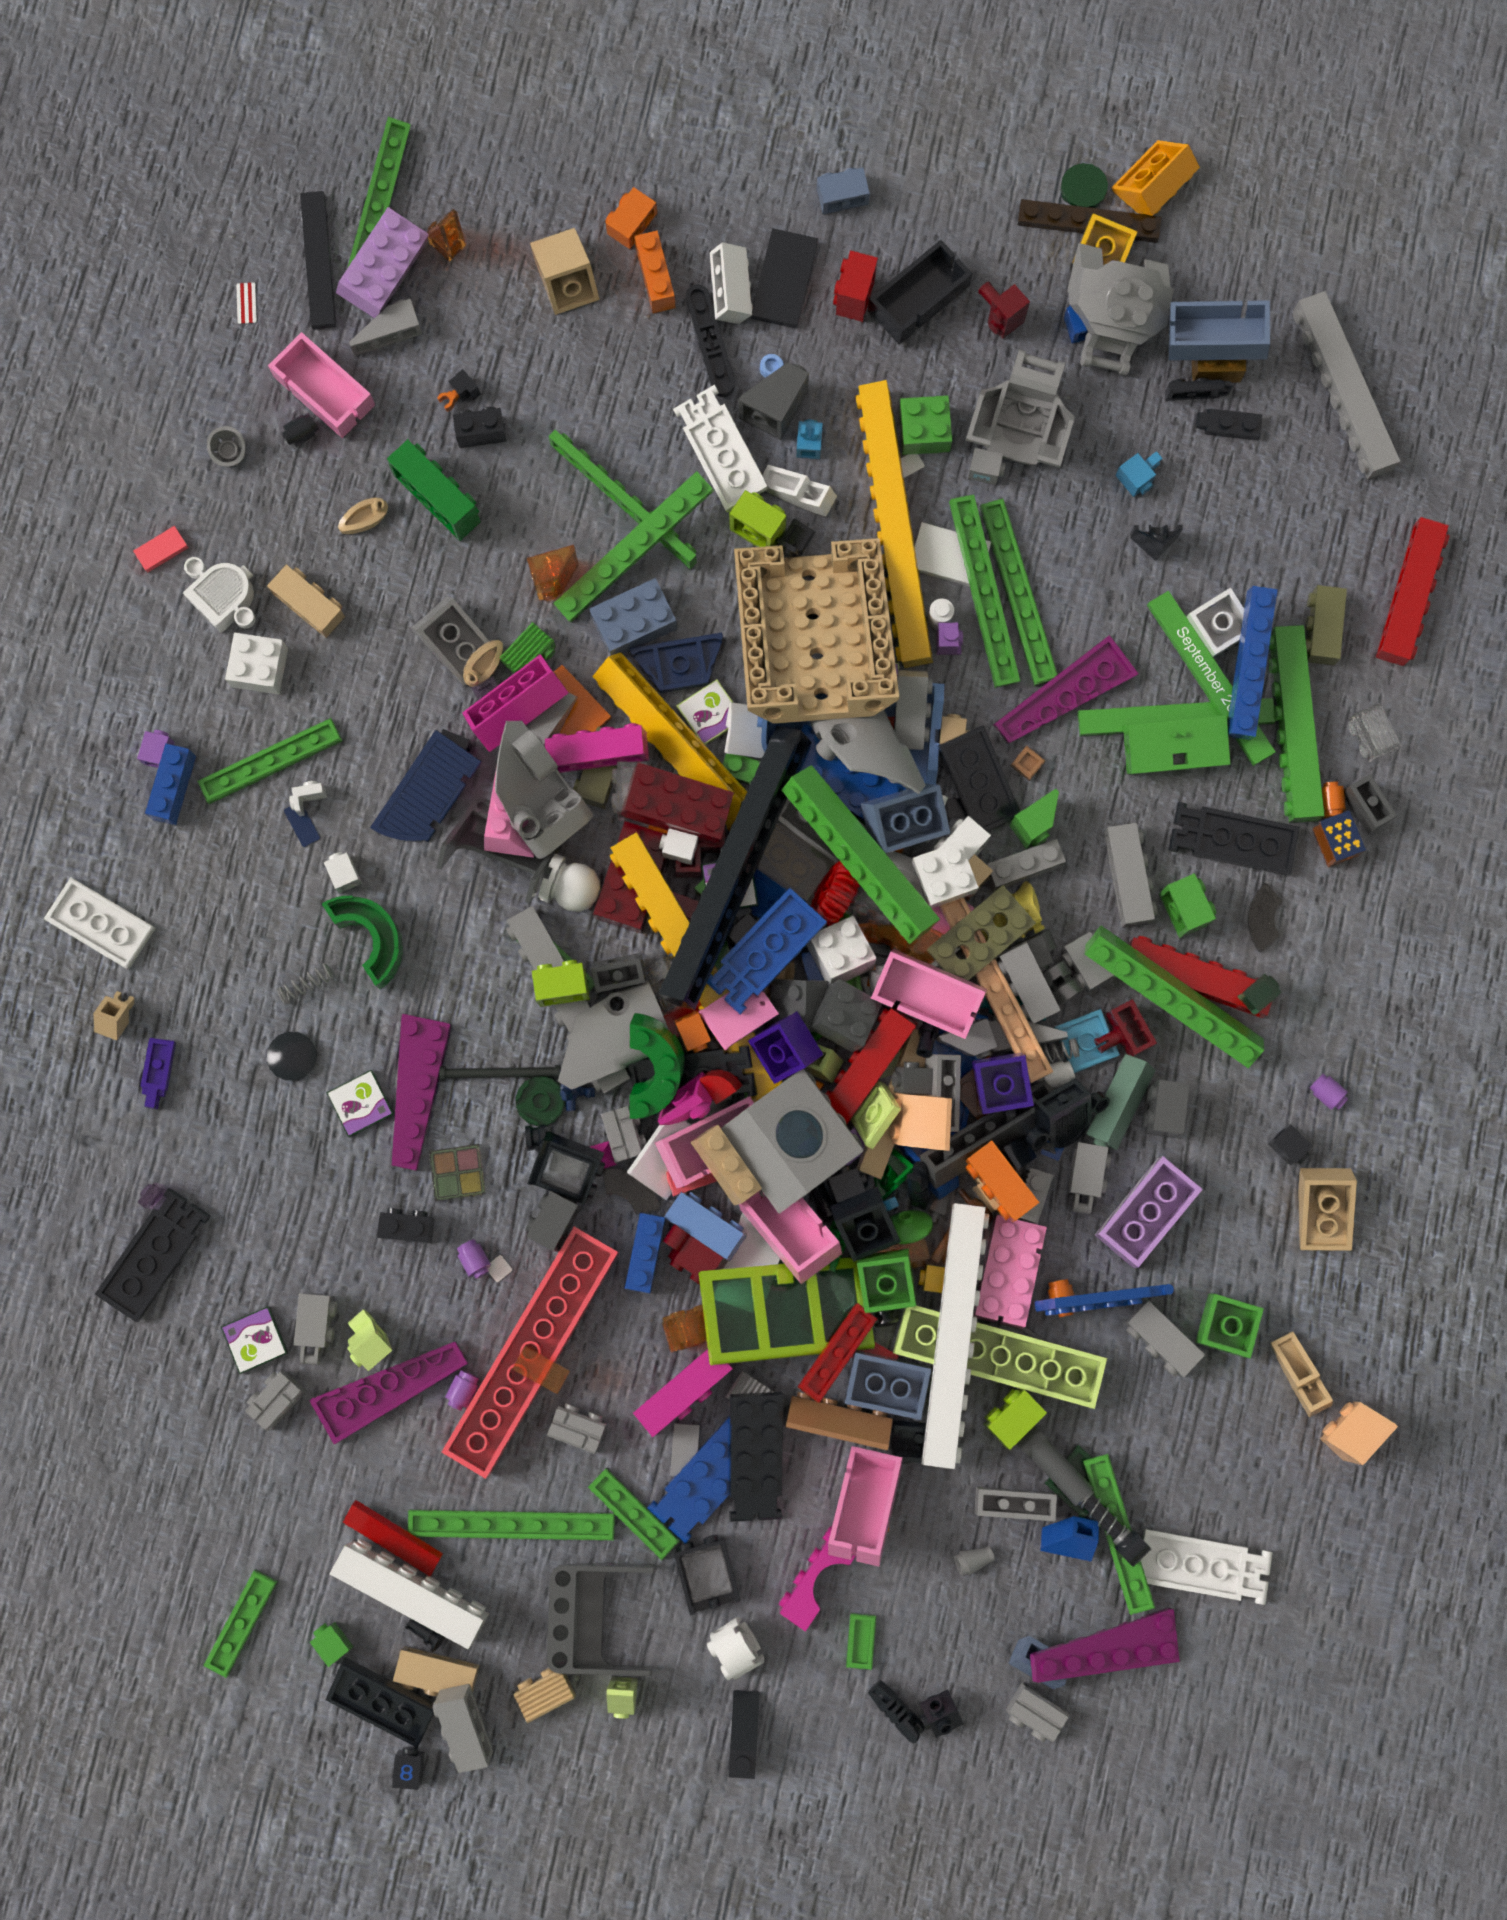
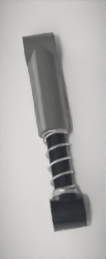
M1036 1426L1017 1443L1075 1506L1081 1504V1508H1085L1090 1513V1517H1093L1098 1522V1526H1102L1106 1530L1107 1535H1110L1113 1538V1543L1117 1545L1115 1549L1132 1567L1152 1550L1134 1530L1130 1531L1126 1528V1525L1122 1526L1117 1520V1516H1113L1109 1512V1507L1105 1508L1100 1498H1096L1093 1495L1094 1491L1092 1490L1094 1487L1067 1461Z

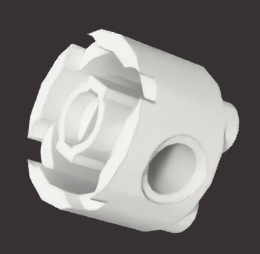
M736 1617L723 1627L711 1632V1641L707 1643L711 1655L719 1658L722 1664L721 1671L727 1680L732 1678L736 1680L764 1663L763 1654L758 1656L757 1653L761 1649L760 1645L746 1622L739 1623L741 1622V1617Z

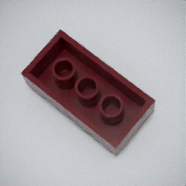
M638 762L633 770L620 816L667 831L673 829L698 836L699 841L716 846L722 838L734 792Z
M624 821L617 843L637 832L662 874L667 858L663 857L662 849H659V845L664 833ZM611 860L593 912L594 918L642 934L649 913L647 910L641 911L635 900L638 897L635 889L629 890L622 878L626 875L621 866L616 868Z

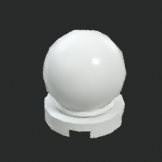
M555 854L548 867L553 868L549 879L543 878L538 896L539 900L549 903L555 898L557 903L568 911L581 912L589 909L597 902L601 892L600 879L596 872L585 864L572 863L567 865L565 863L566 857Z

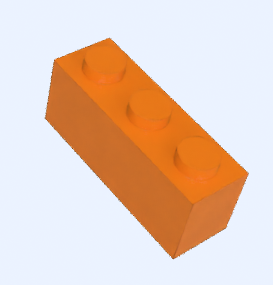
M658 231L634 236L636 252L652 313L676 308L675 295Z
M992 1140L965 1160L968 1164L965 1167L973 1179L979 1178L984 1185L981 1187L982 1191L989 1200L995 1199L999 1205L997 1210L1005 1221L1010 1219L1011 1222H1015L1039 1204V1201Z

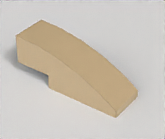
M1294 1332L1271 1342L1270 1345L1307 1415L1311 1417L1331 1407L1333 1399L1320 1380V1374Z

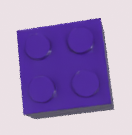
M797 1011L765 1028L748 1040L774 1084L806 1068L824 1055Z
M1021 1052L972 1061L982 1114L1034 1106L1025 1054Z

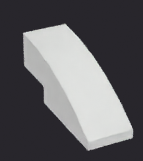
M767 465L763 473V477L769 487L766 492L795 506L825 517L837 497L830 486L810 481L803 474Z

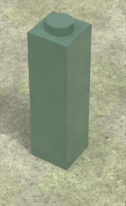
M1125 1054L1106 1093L1110 1103L1104 1111L1095 1115L1087 1131V1135L1094 1140L1093 1145L1109 1147L1117 1151L1156 1071L1148 1062Z

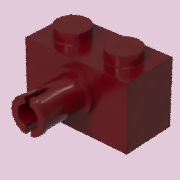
M990 281L980 287L978 293L991 306L988 326L994 334H999L1004 339L1025 322L1030 301L1015 284L1001 295L991 285Z
M1133 999L1110 1010L1106 1014L1113 1030L1094 1039L1096 1046L1106 1042V1044L1097 1048L1101 1054L1121 1044L1126 1053L1133 1057L1157 1044Z

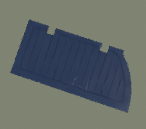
M436 729L370 828L382 835L398 840H425L429 842L436 831L431 826V823L435 820L441 824L467 785L461 779L464 775L471 779L482 761Z

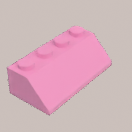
M495 772L484 834V851L534 858L533 852L518 832L512 828L510 819L495 792ZM528 819L523 822L522 828L528 824Z

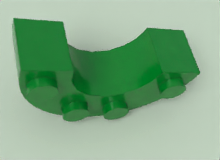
M353 895L339 896L322 903V906L339 929L347 926H361L370 931L373 939V950L369 959L362 966L374 985L380 990L384 988L397 973L403 955L402 937L395 921L380 905L367 898L354 897Z
M634 1013L630 1022V1048L639 1050L649 1057L653 1063L655 1074L645 1082L634 1083L630 1093V1119L649 1117L664 1109L677 1093L685 1065L683 1049L676 1035L672 1034L661 1021L648 1015Z

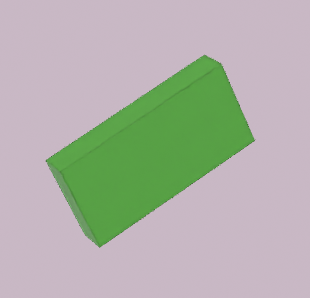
M850 1613L846 1658L847 1668L872 1670L876 1615Z

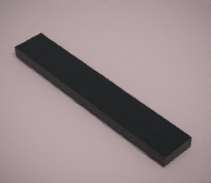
M324 191L300 193L312 329L336 327Z

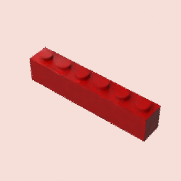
M1420 517L1414 524L1375 658L1400 666H1404L1409 660L1414 659L1418 646H1415L1416 638L1421 636L1424 624L1421 623L1422 617L1427 614L1430 607V601H1427L1429 593L1434 591L1437 583L1434 575L1436 571H1439L1443 562V557L1440 554L1442 548L1445 549L1449 541L1450 535L1446 534L1449 525Z
M1144 936L1134 937L1130 941L1129 945L1206 999L1259 1018H1264L1268 1015L1277 988L1270 985L1271 982L1263 978H1256L1255 980L1246 977L1247 973L1241 970L1233 969L1229 971L1223 969V965L1218 962L1209 961V963L1199 960L1200 957L1195 954L1186 952L1184 955L1175 952L1176 948L1170 945L1162 944V946L1152 944V940Z
M895 1006L890 1010L886 1008L877 1019L880 1025L875 1031L871 1029L865 1042L866 1045L861 1052L856 1050L850 1057L848 1062L852 1065L847 1072L842 1069L834 1082L838 1085L833 1092L827 1090L825 1093L829 1097L831 1106L836 1113L841 1114L845 1119L846 1125L918 1025V1022L904 1012L897 1010ZM809 1116L806 1120L809 1126L805 1132L821 1142L820 1127Z

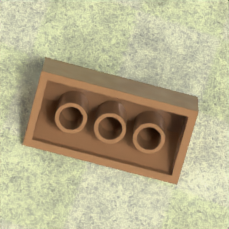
M801 1392L797 1393V1397L791 1396L785 1427L888 1450L893 1420L887 1418L888 1413L873 1410L872 1414L862 1412V1407L847 1405V1408L837 1406L838 1401L823 1398L822 1403L812 1401V1398L807 1394Z

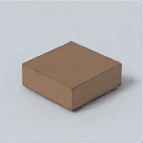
M1026 746L1012 762L1011 767L1030 781L1045 763V760Z

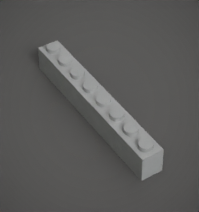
M1326 291L1299 300L1293 310L1294 320L1302 329L1305 345H1309L1313 364L1316 367L1318 366L1321 373V382L1330 393L1331 405L1334 409H1337L1340 416V426L1344 431L1346 430L1349 437V446L1358 457L1360 471L1365 473L1367 480L1393 471L1400 463V459Z
M533 906L506 920L509 924L506 931L512 941L518 940L522 947L518 952L524 963L530 961L533 970H537V966L543 964H552V967L562 966L564 960ZM586 1000L554 1005L558 1011L554 1016L560 1027L566 1025L570 1032L566 1036L568 1041L570 1040L576 1016L590 1008ZM624 1068L594 1080L592 1084L597 1092L602 1090L607 1095L630 1082L631 1079Z

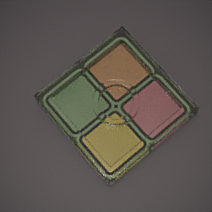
M480 1144L429 1151L435 1201L486 1194Z

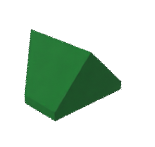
M894 1148L882 1178L874 1177L875 1187L878 1186L883 1200L907 1179L906 1177L909 1173L913 1172V1165Z

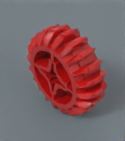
M841 861L836 862L827 871L811 901L810 907L827 921L825 925L827 927L837 923L843 917L859 887V883L852 877Z

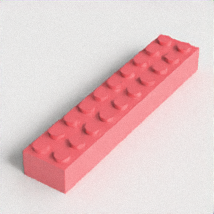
M573 1227L443 1448V1454L485 1479L491 1475L620 1254L618 1251L577 1227Z

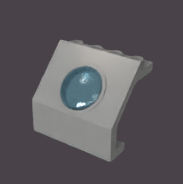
M805 1069L792 1075L721 1128L762 1187V1192L779 1214L864 1151L861 1147L860 1139L850 1132L843 1116L836 1113L831 1106L829 1097L819 1090L814 1077L809 1072H806Z

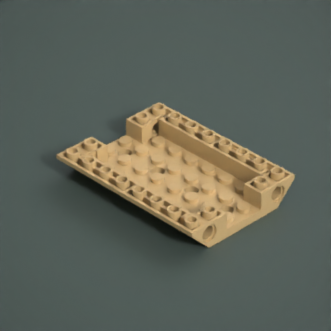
M880 538L831 542V554L784 558L783 545L734 549L747 709L749 712L773 724L875 716L899 700ZM810 575L815 577V579L807 581L803 577ZM816 614L819 618L812 620L807 618V616ZM819 653L823 657L821 659H814L811 655ZM823 693L826 694L828 697L826 699L819 700L815 696L817 694Z

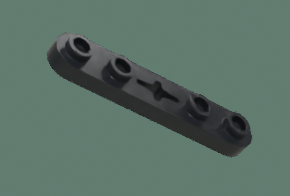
M692 285L687 289L686 303L711 386H716L719 392L717 396L727 397L734 392L735 379L718 321L715 320V311L710 294L703 285ZM706 331H709L712 339H716L714 340V351H711V346L706 342Z

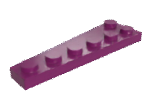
M1109 635L993 725L1007 744L1139 673Z
M402 1014L392 1166L418 1171L439 1081V1070L443 1064L451 1024Z
M455 1341L312 1398L309 1401L333 1444H337L469 1363Z
M1166 1608L1142 1616L1140 1619L1131 1622L1127 1621L1118 1624L1116 1627L1103 1629L1095 1634L1070 1640L1068 1643H1062L1030 1654L1033 1682L1039 1683L1180 1662L1174 1609Z

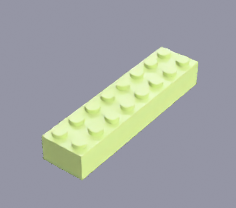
M920 1306L904 1308L893 1353L934 1364L940 1312ZM977 1323L976 1331L971 1332L970 1342L974 1343L973 1357L968 1358L967 1369H971V1375L1095 1409L1107 1358Z

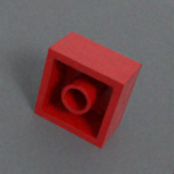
M850 250L848 259L843 258L840 280L836 281L833 305L836 306V315L863 322L876 279L878 257Z

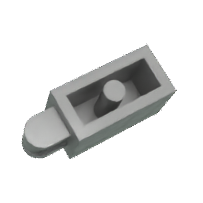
M1081 1142L1075 1144L1067 1191L1068 1194L1074 1195L1072 1212L1090 1215L1093 1198L1098 1199L1101 1198V1193L1105 1194L1107 1179H1104L1105 1169H1109L1111 1154H1107L1108 1147ZM1079 1196L1088 1197L1087 1204L1080 1203Z
M299 1294L294 1345L301 1346L300 1364L319 1365L321 1349L327 1348L329 1343H333L335 1329L331 1327L332 1317H335L337 1313V1302L334 1301V1296ZM308 1346L315 1347L314 1354H307Z

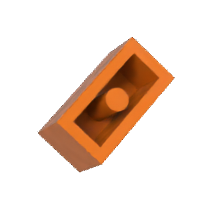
M633 187L629 193H625L622 196L618 208L608 214L605 220L607 235L628 249H631L635 244L634 236L642 234L657 215V203Z
M697 1011L673 1021L687 1051L692 1050L696 1053L708 1047L706 1043L710 1042L711 1039Z

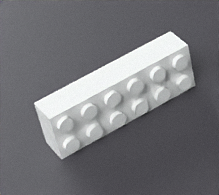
M358 1539L357 1542L353 1540L344 1546L330 1575L466 1649L473 1645L489 1615L485 1611L486 1607L473 1600L471 1603L462 1599L463 1594L452 1588H449L448 1591L441 1588L438 1580L430 1576L423 1578L417 1575L418 1570L408 1564L401 1566L393 1562L395 1559L393 1556L383 1551L379 1554L371 1550L372 1545L364 1540Z

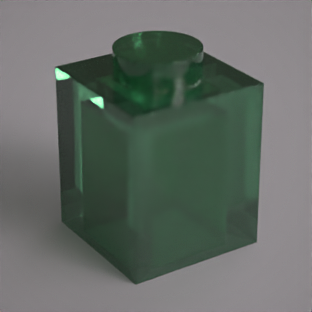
M1263 974L1237 997L1255 1015L1282 992L1278 989L1280 987L1278 982L1272 976Z

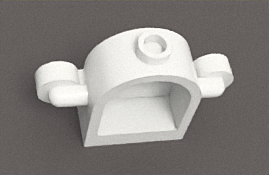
M191 557L185 562L184 569L191 578L197 580L183 594L220 633L226 630L234 621L239 627L244 629L254 625L256 618L252 610L249 609L254 596L253 586L249 580L253 577V574L244 565L239 568L234 564L220 563L206 571L205 564L197 557Z

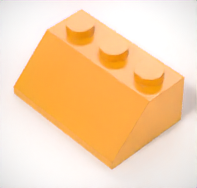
M1157 140L1111 189L1137 213L1153 216L1161 210V207L1170 198L1176 195L1178 189L1185 182L1189 181L1200 167L1188 144Z

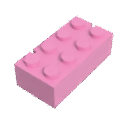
M302 332L268 365L273 377L288 391L291 390L298 400L341 438L357 424L356 418L361 420L375 406L371 394Z
M893 949L888 956L871 999L893 1007L896 1001H899L901 1003L898 1005L897 1010L966 1039L976 1017L974 1013L978 1012L987 989Z
M751 1097L742 1099L655 1142L676 1188L684 1187L711 1173L690 1142L713 1126L719 1125L722 1128L754 1104Z
M759 1191L742 1204H739L743 1214L800 1284L804 1283L842 1254L840 1242L826 1225L823 1227L822 1220L803 1198H800L780 1214L764 1193V1197L761 1198Z
M996 1215L993 1218L983 1264L982 1279L978 1286V1291H980L979 1305L974 1306V1317L996 1322L998 1317L1001 1316L999 1324L1018 1329L1026 1327L1041 1254L1036 1252L1041 1251L1043 1248L1047 1227L1020 1220L1011 1222L1008 1219L1005 1221L1000 1215Z
M854 1446L851 1447L828 1542V1555L851 1560L852 1555H854L857 1562L880 1567L902 1470V1457Z

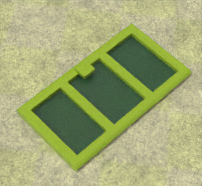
M841 1258L835 1272L829 1270V1263L802 1284H800L785 1264L699 1272L710 1365L821 1354L853 1306L859 1303L864 1307L857 1261L853 1262L852 1258ZM871 1328L857 1350L874 1349L873 1328Z

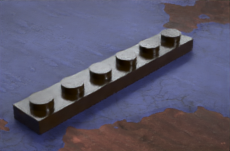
M1021 199L1017 225L1084 234L1090 217L1094 213L1137 231L1134 240L1158 243L1162 217Z

